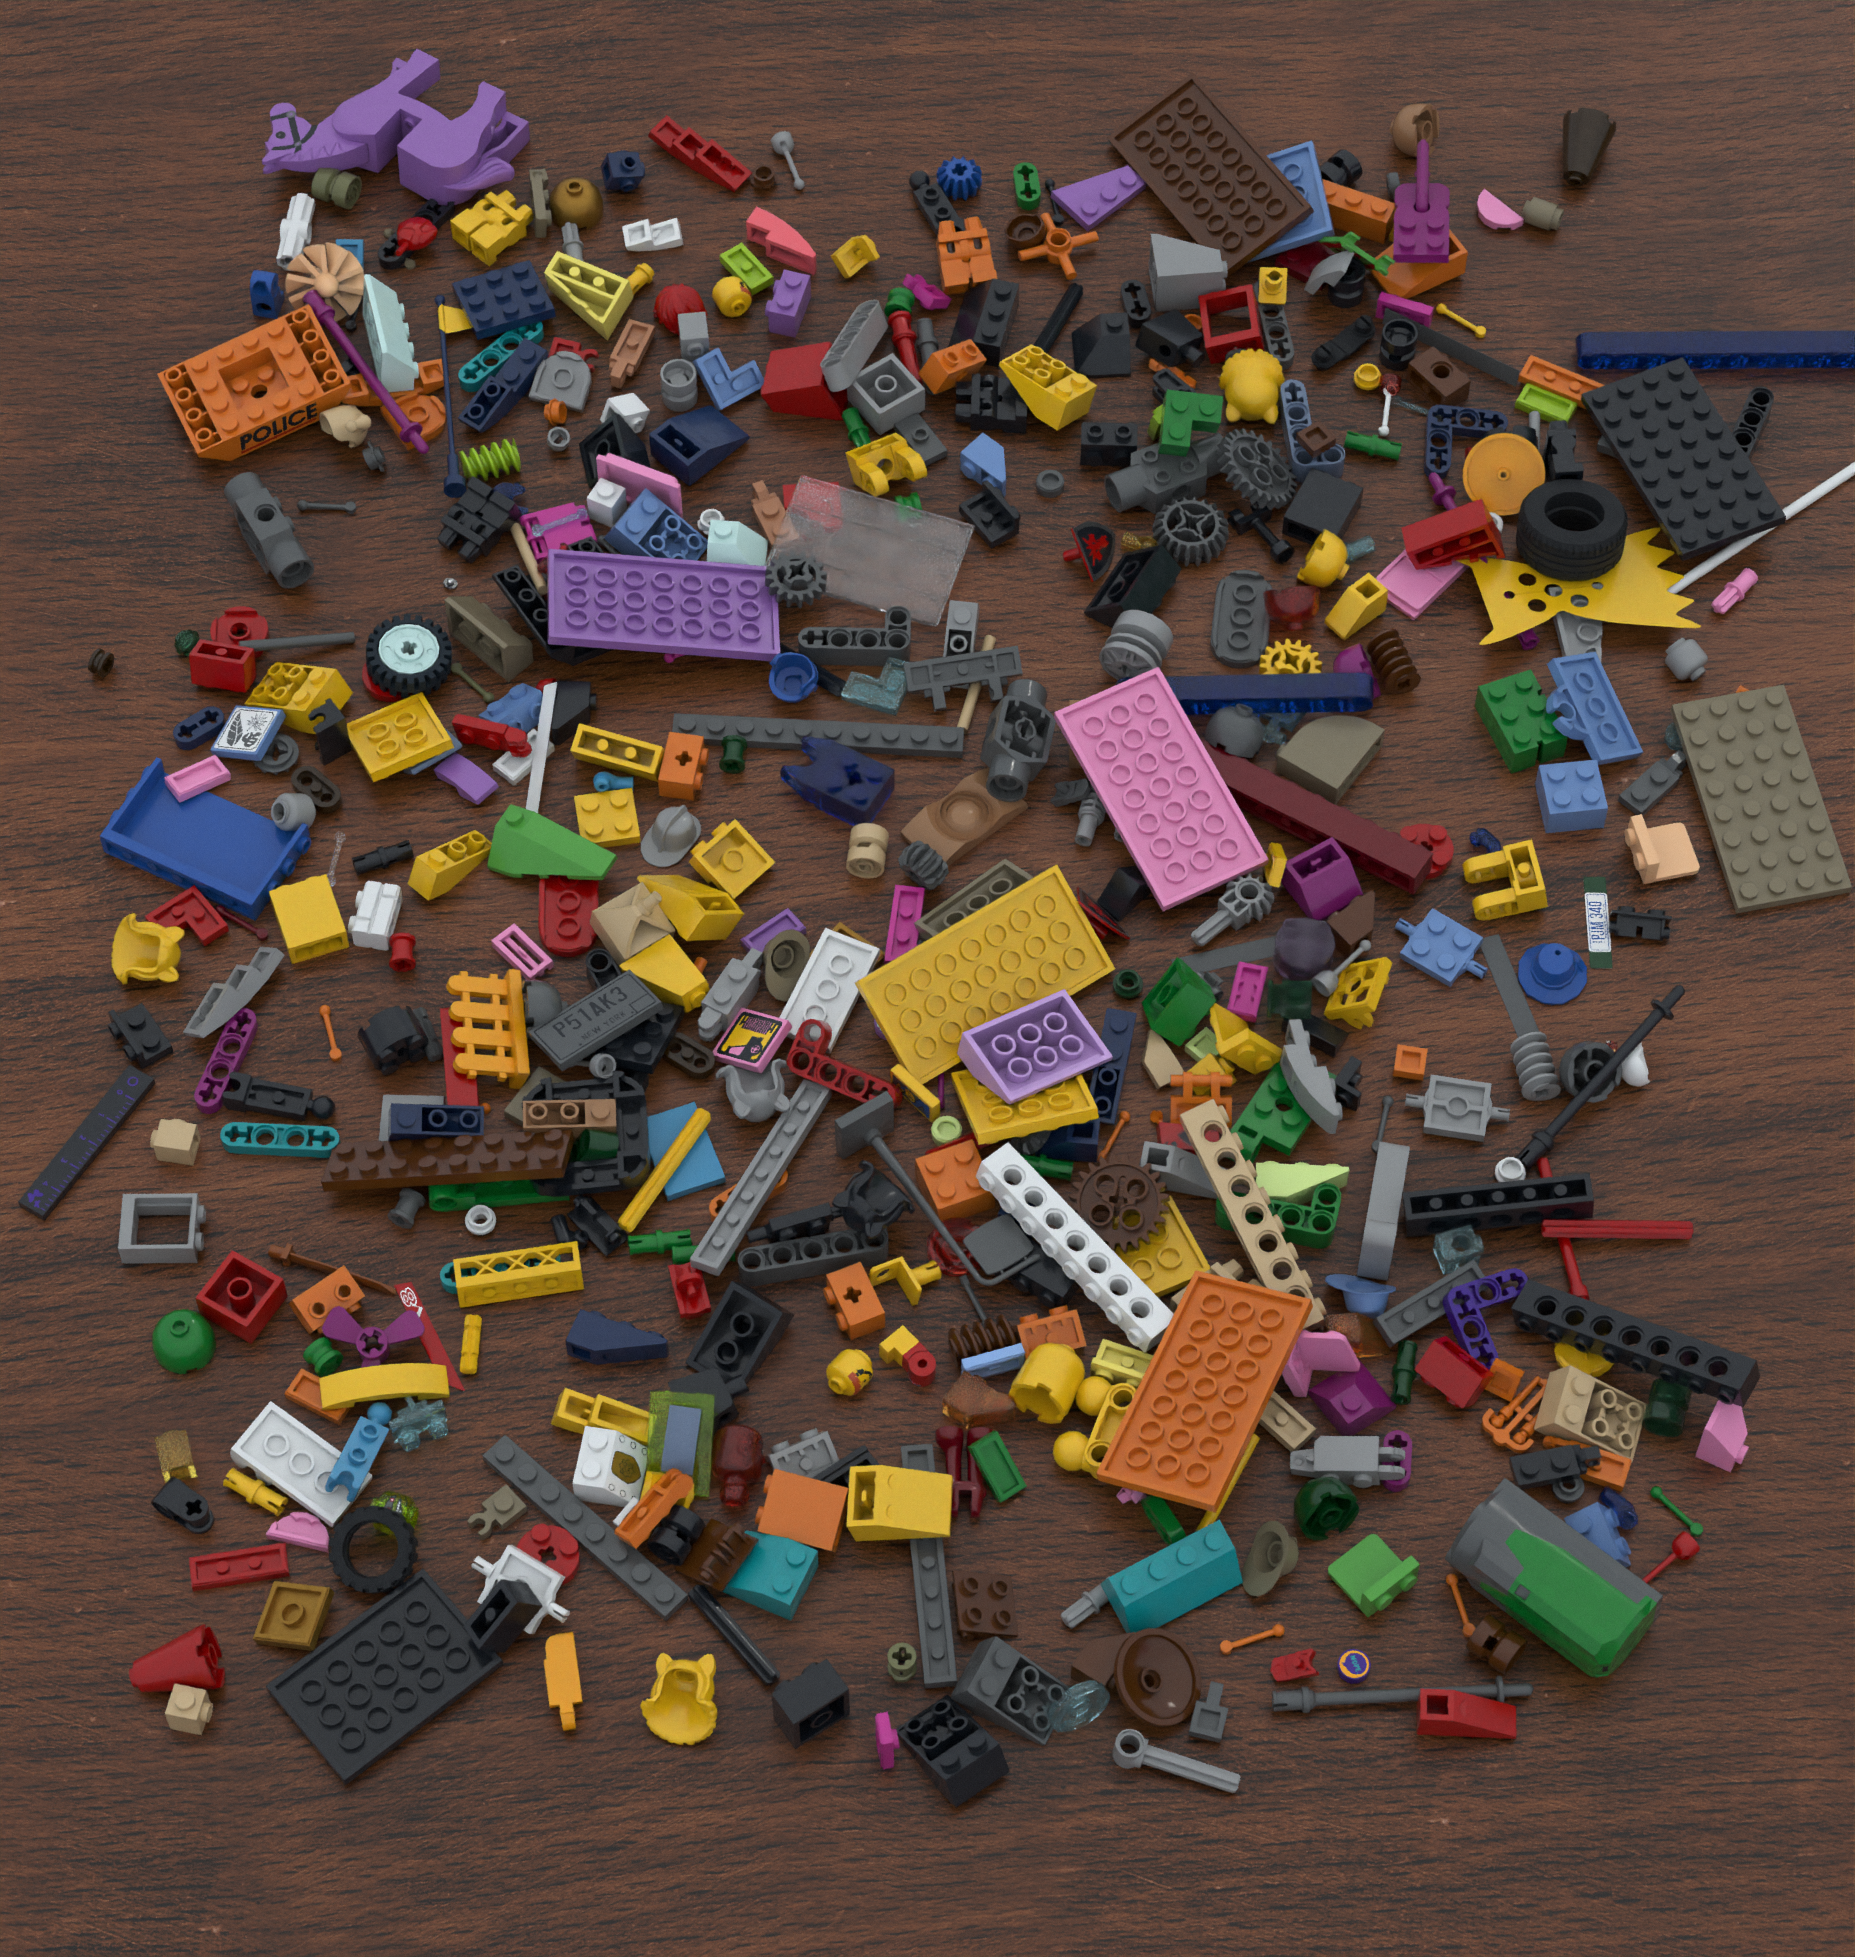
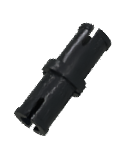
M405 840L385 848L379 846L376 847L375 851L352 857V863L357 876L379 868H383V870L388 869L389 865L414 858V854L409 840Z

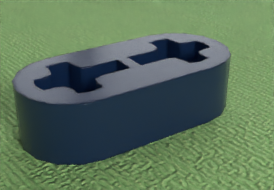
M214 706L206 707L178 723L173 729V736L177 747L182 750H192L219 735L226 723L222 710ZM212 719L213 721L217 722L212 724V722H207V720ZM187 733V735H192V737L187 738L186 736L182 735Z

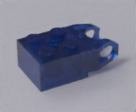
M804 736L801 740V750L814 763L807 767L783 765L780 770L781 779L792 787L801 798L815 804V808L853 826L861 823H872L895 789L894 769L831 739Z

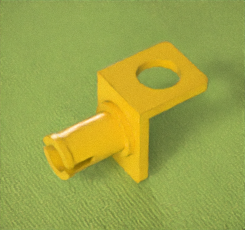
M1260 267L1258 302L1260 304L1285 305L1287 268Z
M901 1256L872 1267L868 1278L872 1286L896 1278L912 1306H915L919 1302L922 1292L921 1286L941 1279V1270L939 1266L933 1268L937 1265V1262L934 1260L911 1269ZM889 1269V1271H888L887 1273H885V1274L882 1275V1276L877 1277V1276L879 1275V1273H881V1272L884 1271V1270Z

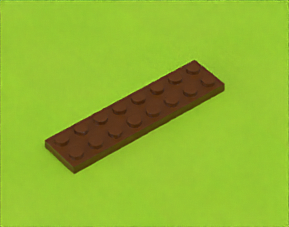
M553 1129L540 1133L522 1131L507 1134L461 1135L448 1138L431 1137L429 1139L417 1140L405 1138L399 1141L344 1142L332 1149L321 1184L324 1192L563 1178L574 1143V1136L572 1130Z

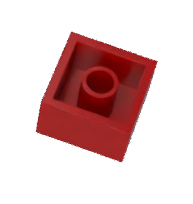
M232 1250L195 1299L200 1314L206 1319L252 1344L288 1295L283 1278Z

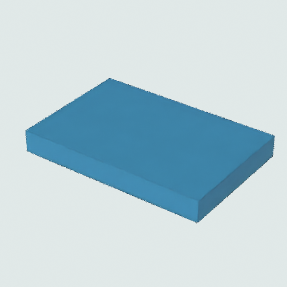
M695 1102L648 1117L650 1159L654 1169L696 1111L697 1106ZM706 1128L664 1186L663 1191L667 1201L726 1182L724 1172Z

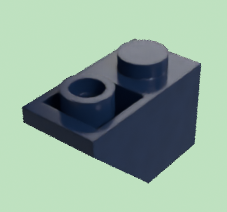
M1100 1118L1089 1120L1084 1124H1071L1052 1130L1043 1147L1035 1152V1156L1040 1157V1154L1047 1155L1046 1158L1097 1162Z

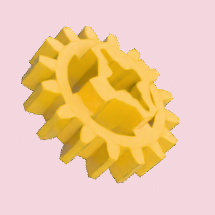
M1286 639L1284 645L1275 641L1274 649L1267 646L1265 655L1260 657L1259 675H1262V684L1270 683L1269 691L1272 692L1278 689L1280 690L1279 696L1283 697L1285 692H1290L1291 698H1295V693L1298 691L1303 696L1306 695L1307 687L1314 690L1316 682L1320 681L1322 661H1318L1319 653H1311L1312 646L1310 644L1302 647L1301 640L1291 644L1290 639Z

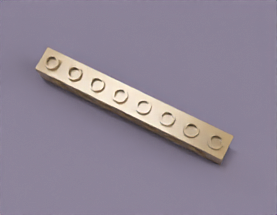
M1214 1099L1180 1114V1123L1261 1285L1265 1288L1293 1295L1297 1294L1311 1299L1313 1308L1302 1330L1311 1332L1323 1326V1316L1327 1314L1326 1309L1319 1297L1314 1299L1309 1289L1313 1284L1305 1269L1299 1270L1295 1260L1299 1259L1297 1251L1292 1242L1286 1244L1281 1234L1285 1231L1282 1221L1277 1214L1272 1216L1267 1206L1271 1204L1270 1198L1264 1187L1258 1188L1254 1180L1257 1177L1256 1170L1250 1159L1244 1160L1240 1150L1244 1149L1242 1142L1236 1132L1231 1134L1226 1124L1230 1122V1119L1223 1105L1217 1107ZM1210 1130H1216L1222 1135L1221 1139L1217 1142H1209L1204 1136ZM1224 1157H1229L1236 1164L1233 1168L1226 1170L1222 1169L1218 1162ZM1239 1184L1245 1185L1249 1189V1193L1244 1197L1235 1196L1232 1192L1233 1187ZM1251 1212H1258L1262 1215L1263 1220L1259 1224H1250L1247 1222L1246 1216ZM1270 1239L1277 1244V1247L1272 1252H1265L1260 1248L1259 1244L1263 1240ZM1278 1267H1286L1291 1272V1275L1285 1280H1280L1274 1276L1273 1272Z

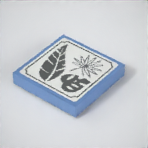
M236 705L210 751L217 757L261 761L286 715L282 709Z

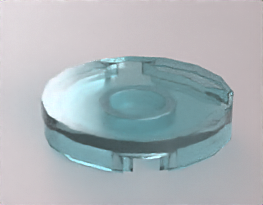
M1089 1680L1079 1683L1065 1691L1063 1694L1065 1699L1060 1703L1057 1700L1052 1703L1048 1711V1720L1058 1732L1077 1730L1090 1723L1102 1713L1110 1701V1693L1102 1682L1098 1684L1097 1681Z

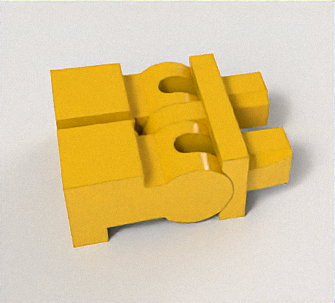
M507 190L499 195L489 192L485 195V199L478 201L471 210L467 208L450 220L452 238L468 251L472 250V254L486 265L491 266L497 261L496 256L506 247L514 245L519 239L527 235L526 226L534 219L533 210L526 204L515 210L513 207L516 206V199Z

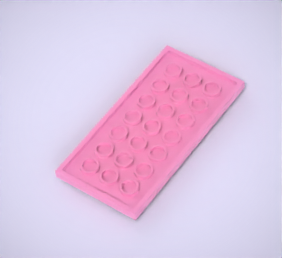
M1159 667L1054 712V719L1162 912L1236 879L1238 875L1243 876L1268 865L1269 859Z

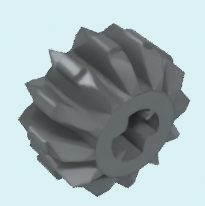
M916 841L907 846L898 858L899 866L905 872V875L919 887L925 888V890H934L938 885L940 886L949 874L948 865L943 861L942 856L922 841Z

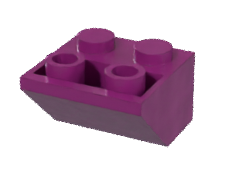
M1333 837L1286 862L1281 883L1314 925L1327 919L1335 911L1340 912L1348 907L1349 903L1356 896L1364 895L1349 857Z

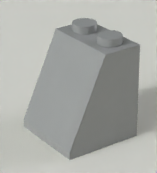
M1151 234L1148 270L1155 312L1172 311L1174 309H1200L1198 296L1226 290V283L1223 278L1228 276L1227 262L1221 260L1220 250L1160 234Z

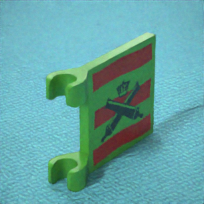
M1352 231L1343 237H1323L1321 240H1318V242L1336 254L1343 251L1353 252V257L1363 262L1366 270H1376L1384 276L1388 275V267L1395 262L1387 255H1383L1376 260L1354 245L1361 237Z

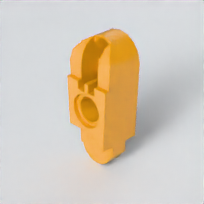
M566 1632L548 1638L545 1647L547 1659L544 1660L550 1708L560 1707L563 1731L576 1729L573 1705L583 1703L574 1633Z

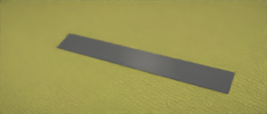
M1388 308L1385 309L1382 324L1385 325L1388 321L1396 318L1409 320L1418 330V341L1431 347L1434 346L1437 350L1516 387L1519 370Z
M1325 924L1180 957V959L1195 973L1199 971L1207 972L1238 965L1239 961L1247 963L1331 943L1324 937Z
M1499 934L1483 938V943L1480 947L1518 1038L1527 1033L1539 1032Z

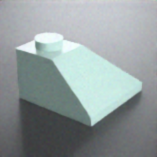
M710 521L707 544L708 562L766 566L767 539L738 521Z

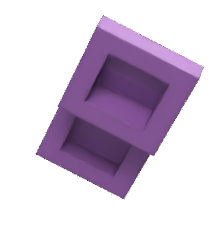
M456 752L452 753L434 769L438 779L456 787L461 797L477 805L499 787L497 782L487 773Z

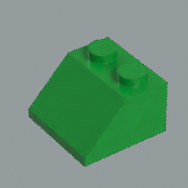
M1177 957L1142 1001V1006L1151 1030L1180 1047L1186 1039L1188 1040L1193 1036L1201 1019L1210 1014L1209 1009L1216 1002L1211 987L1182 959Z

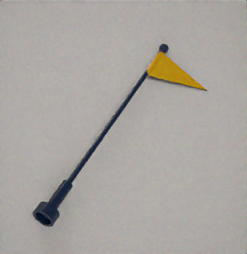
M437 295L434 301L438 305L449 455L447 456L448 476L444 479L443 486L446 496L459 498L463 496L467 488L466 479L459 472L458 455L455 454L445 334L472 328L462 309L443 306L445 297Z

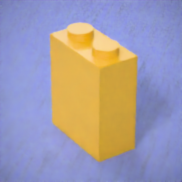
M326 874L312 876L305 881L291 885H282L275 890L269 891L272 908L292 964L349 947L347 932Z

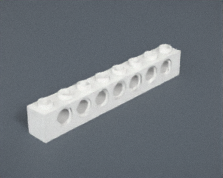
M1007 1142L981 1161L976 1174L981 1187L986 1191H990L999 1201L1002 1209L1007 1213H1011L1020 1223L1023 1231L1028 1235H1032L1037 1240L1044 1253L1049 1257H1053L1060 1264L1066 1276L1074 1279L1083 1288L1088 1299L1096 1302L1105 1311L1106 1317L1113 1324H1117L1126 1333L1128 1340L1134 1346H1138L1144 1353L1158 1344L1174 1314L1010 1143ZM1006 1181H1011L1015 1185L1008 1184ZM1027 1203H1033L1036 1207L1029 1206ZM1048 1224L1054 1225L1058 1229H1053ZM1068 1246L1075 1247L1079 1251H1074L1070 1249ZM1090 1268L1096 1269L1100 1273H1095L1091 1271ZM1112 1290L1119 1292L1121 1296L1112 1293ZM1133 1313H1138L1143 1318L1136 1317Z

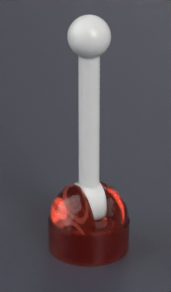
M1393 373L1383 374L1379 380V390L1383 396H1386L1382 426L1378 429V433L1381 436L1389 434L1387 424L1391 397L1399 393L1402 384L1401 377Z

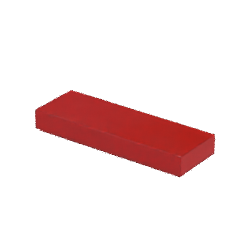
M286 1543L189 1557L191 1587L193 1591L290 1576Z

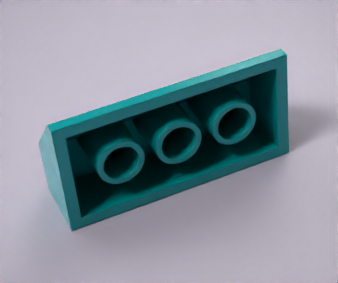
M1219 1519L1110 1576L1100 1585L1125 1632L1131 1633L1148 1628H1158L1242 1584L1243 1580L1235 1547Z

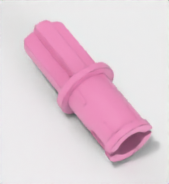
M1745 568L1733 582H1728L1724 587L1725 590L1712 601L1713 611L1725 614L1736 602L1743 600L1744 594L1758 581L1756 573L1749 568Z

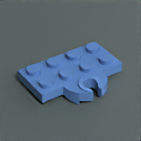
M1596 652L1553 658L1547 663L1557 688L1547 698L1546 710L1548 714L1558 710L1564 715V717L1561 716L1552 723L1559 732L1573 740H1583L1591 759H1597L1598 765L1638 758L1644 753Z

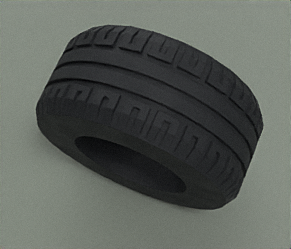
M1561 479L1547 482L1531 491L1524 498L1520 506L1516 546L1520 555L1532 568L1548 577L1564 581H1584L1597 578L1614 568L1621 559L1628 526L1627 513L1613 493L1595 483L1577 479ZM1565 529H1574V530H1578V531H1570V530H1565Z

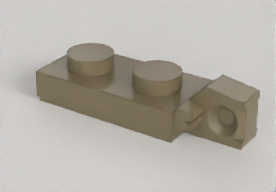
M529 169L530 199L534 217L535 237L546 238L547 226H551L552 223L551 210H546L545 207L549 206L548 189L544 190L548 186V176L545 169Z

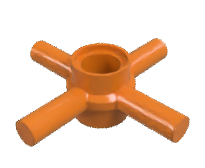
M1049 213L1041 214L1040 217L1045 224L1047 234L1044 244L1018 251L1019 260L1022 262L1046 255L1050 263L1061 265L1068 280L1075 279L1077 273L1070 260V254L1075 247L1098 242L1097 232L1093 231L1071 237L1067 230L1055 227Z

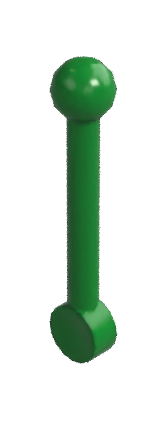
M1654 1486L1651 1488L1650 1495L1662 1501L1690 1528L1689 1531L1692 1536L1699 1537L1702 1534L1703 1526L1700 1523H1693L1663 1495L1661 1487Z

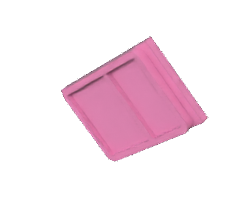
M608 453L606 456L598 454L596 458L598 481L600 478L624 487L626 489V500L629 504L647 488L683 519L681 487L675 477Z
M1405 549L1376 579L1388 589L1387 602L1414 621L1470 566L1454 560L1452 565L1416 570Z

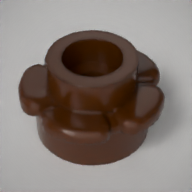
M767 164L756 166L751 174L752 184L760 189L773 187L778 178L774 169Z

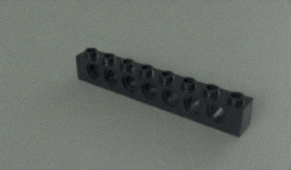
M1529 1279L1511 1307L1515 1325L1525 1332H1535L1546 1336L1552 1342H1563L1573 1346L1580 1352H1590L1602 1356L1608 1362H1618L1627 1365L1638 1373L1652 1374L1666 1383H1677L1688 1387L1694 1393H1704L1713 1396L1724 1404H1735L1744 1407L1760 1379L1756 1359Z

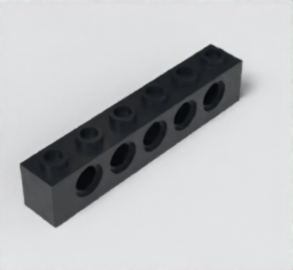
M1590 1173L1403 1193V1213L1407 1237L1542 1223L1543 1219L1593 1218L1594 1196Z

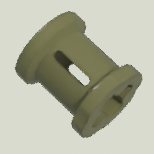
M904 1642L893 1645L887 1654L888 1674L897 1682H908L915 1676L917 1671L916 1651L914 1647ZM900 1660H905V1665H899Z

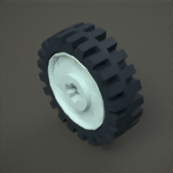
M404 614V620H400L399 615L392 617V623L386 619L382 621L381 627L377 625L373 633H370L366 645L367 672L369 677L372 676V682L375 685L379 684L382 691L385 692L389 688L390 695L395 697L398 692H401V698H408V693L415 695L421 691L426 696L431 694V688L436 691L440 688L441 683L444 684L446 682L447 676L451 671V642L446 631L442 632V627L439 624L433 626V620L427 618L423 622L420 615H416L415 620H411L410 614Z

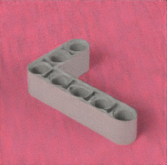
M1379 1142L1357 1276L1388 1281L1410 1146Z

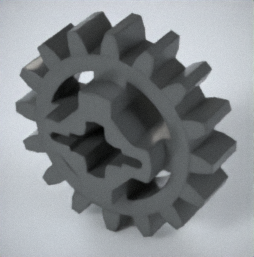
M790 550L789 556L780 552L779 559L772 558L770 566L766 567L765 586L769 587L768 594H777V603L786 600L787 607H790L792 602L796 603L798 608H802V602L805 601L808 605H813V599L820 600L822 592L826 590L827 571H823V562L815 563V555L809 558L805 557V551H802L800 555H796L794 550Z

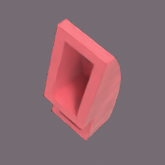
M756 206L746 221L747 239L765 246L767 257L815 275L817 272L816 253L809 243L785 221Z

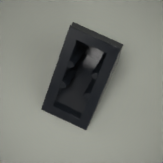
M1137 865L1119 867L1097 903L1119 922L1151 893V890Z

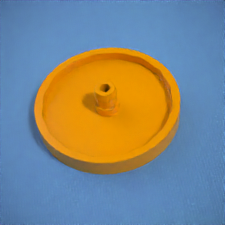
M1497 433L1479 441L1469 452L1463 467V483L1469 498L1472 501L1482 499L1489 512L1501 516L1519 513L1524 498L1545 482V464L1539 450L1526 438L1513 433Z

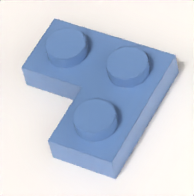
M719 347L692 361L718 411L760 389L764 383V378L755 360L749 361L730 371Z

